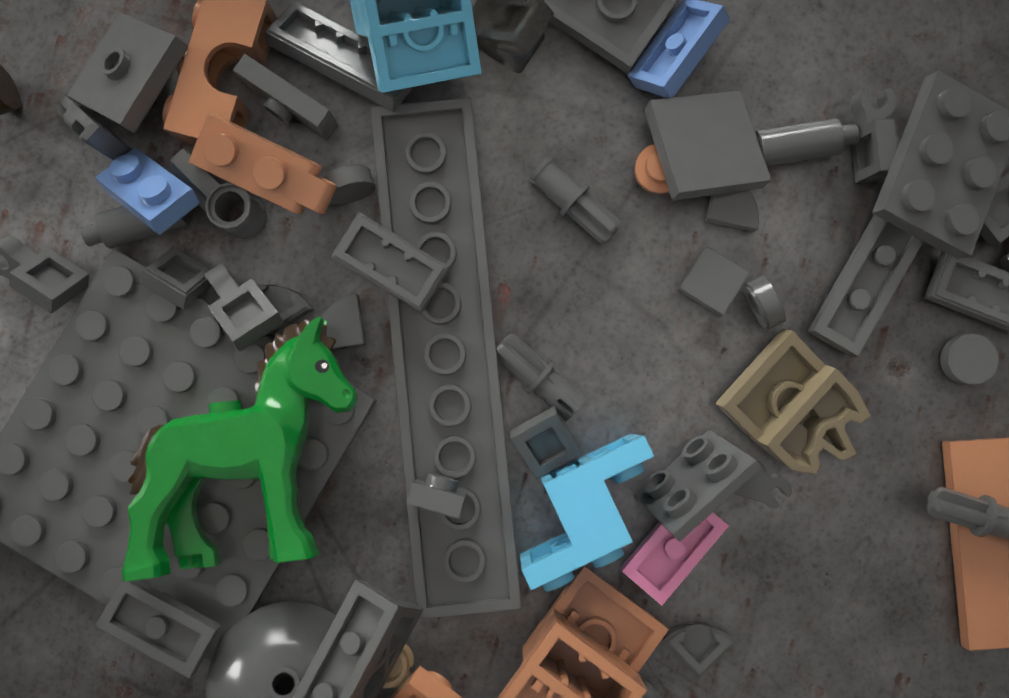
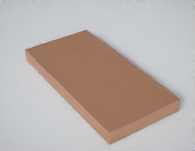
M1009 437L942 442L946 488L976 498L988 495L995 498L997 504L1009 507ZM949 522L961 647L969 651L1009 648V540L989 534L985 537H978L972 534L969 528Z

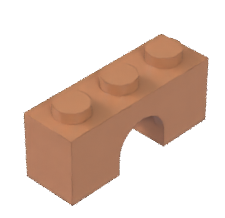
M198 0L192 14V25L194 28L186 53L177 65L179 78L174 94L169 95L166 99L162 114L163 129L179 143L189 146L196 143L208 113L216 114L246 129L251 112L237 96L220 92L219 82L225 69L233 63L239 62L244 54L265 66L270 46L266 44L264 32L277 19L267 0Z

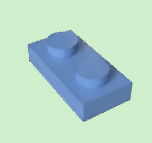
M682 0L627 75L634 87L664 98H673L730 21L724 6L701 0Z
M136 147L127 154L117 157L108 168L95 177L108 195L158 235H161L200 204L192 188Z

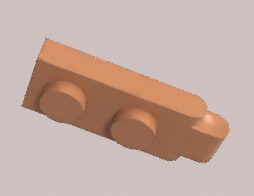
M207 114L188 162L302 215L305 207L320 214H325L337 187L333 182L319 176L322 169L321 165L216 114Z

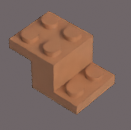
M584 565L574 574L575 578L566 585L522 646L523 663L498 698H642L647 689L638 672L669 629L663 622L588 566Z

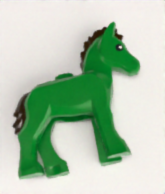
M316 317L311 322L306 319L299 325L295 323L287 326L284 329L283 335L276 334L273 343L269 342L266 345L265 359L257 364L258 380L255 382L257 396L255 405L251 408L242 409L241 400L209 403V414L174 419L167 424L153 427L146 433L130 462L131 465L136 467L134 473L128 479L129 483L132 484L130 495L137 496L132 500L127 511L130 522V534L122 569V581L151 579L171 574L170 558L163 546L164 527L166 524L172 534L175 557L179 559L180 570L215 567L222 564L219 547L207 538L197 514L196 503L206 478L261 481L266 509L269 560L274 559V563L305 560L320 555L312 533L305 528L297 506L298 487L296 471L308 434L309 400L319 401L336 413L352 411L358 401L356 389L347 381L340 370L337 359L332 354L336 340L333 337H327V320H323L322 317Z

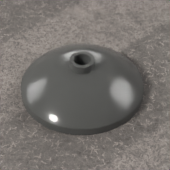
M295 601L270 604L246 615L226 633L214 652L207 674L206 698H292L336 615L320 606ZM281 673H289L294 678L295 686L290 694L282 695L275 689V679Z

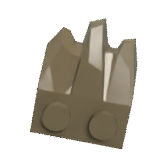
M782 329L715 403L752 441L790 470L815 475L820 468L818 454L822 449L841 461L857 454L845 431V424L850 420L862 423L871 417L858 390L837 368L825 365L793 330Z

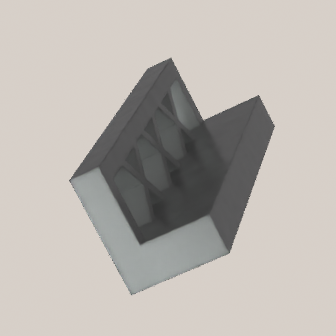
M355 580L292 698H377L424 609L409 601L394 600L369 583Z

